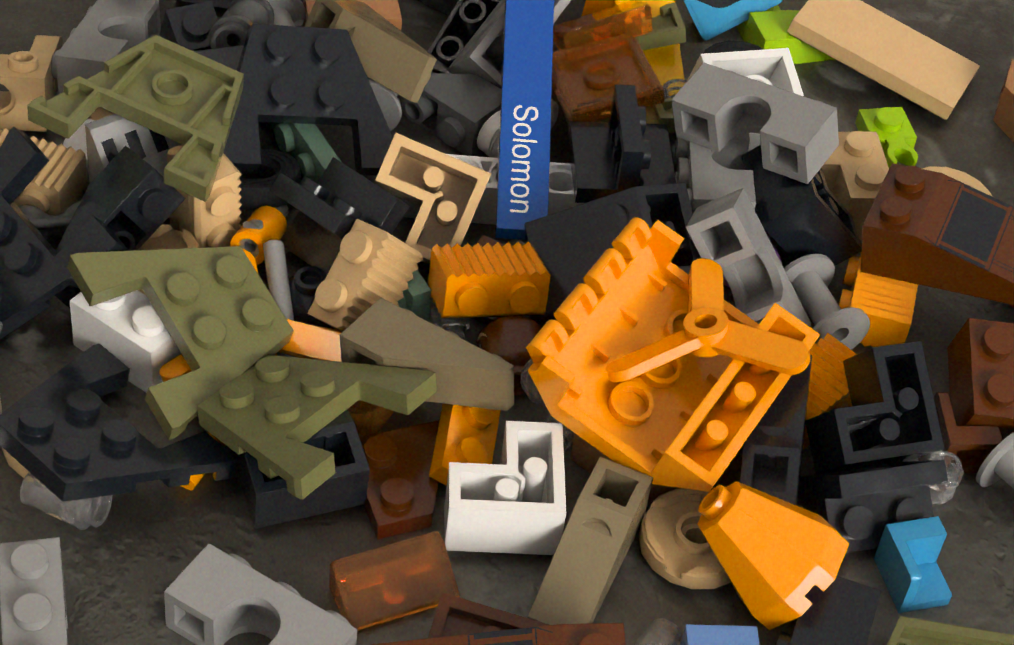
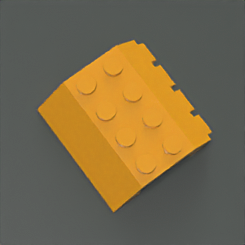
M634 217L611 243L613 248L606 249L583 277L585 284L579 283L554 312L553 315L556 320H548L527 345L526 349L533 361L528 372L550 415L615 463L653 477L652 484L710 492L792 375L720 354L713 357H699L688 353L630 380L622 382L610 381L606 371V366L609 363L684 330L683 320L689 313V274L671 262L685 238L659 220L654 223L652 228H649L644 220ZM724 300V312L727 314L728 320L799 340L806 345L808 351L820 336L818 332L777 303L773 304L758 324Z

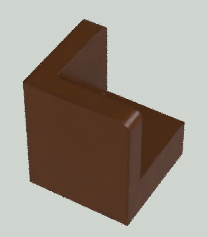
M936 392L934 402L945 450L931 454L932 460H945L947 474L978 473L986 457L1002 441L999 426H957L949 393Z

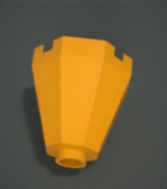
M738 481L727 487L723 485L714 487L703 498L698 508V511L702 514L697 523L700 531L751 615L768 630L801 617L813 603L805 595L814 585L823 592L836 579L849 546V542L822 516Z

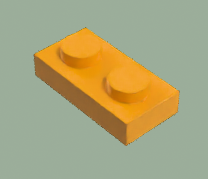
M443 404L429 477L447 486L449 462L492 464L501 410Z

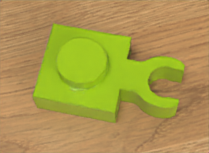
M903 107L859 109L855 122L858 131L877 132L888 167L890 168L892 163L897 164V162L903 163L906 166H916L918 154L914 146L917 136Z

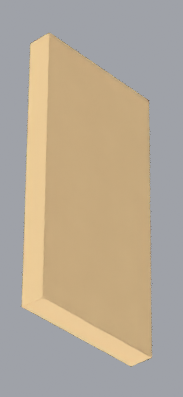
M808 0L794 17L787 31L790 35L944 120L948 119L980 65L861 0Z

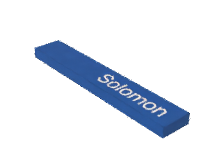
M505 0L495 238L526 240L524 224L548 215L554 0Z

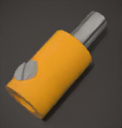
M283 205L276 208L261 206L256 209L233 236L230 246H241L242 249L249 251L255 257L256 265L261 264L264 261L263 244L269 240H281L287 230L285 217L289 213L287 211L288 206Z

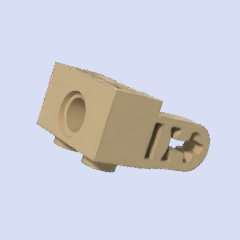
M36 35L30 51H18L10 55L0 54V84L9 90L0 91V129L7 128L11 130L14 126L22 131L47 132L46 128L28 121L27 105L40 96H43L46 100L55 96L58 80L52 76L51 64L55 51L60 50L63 46L61 36Z

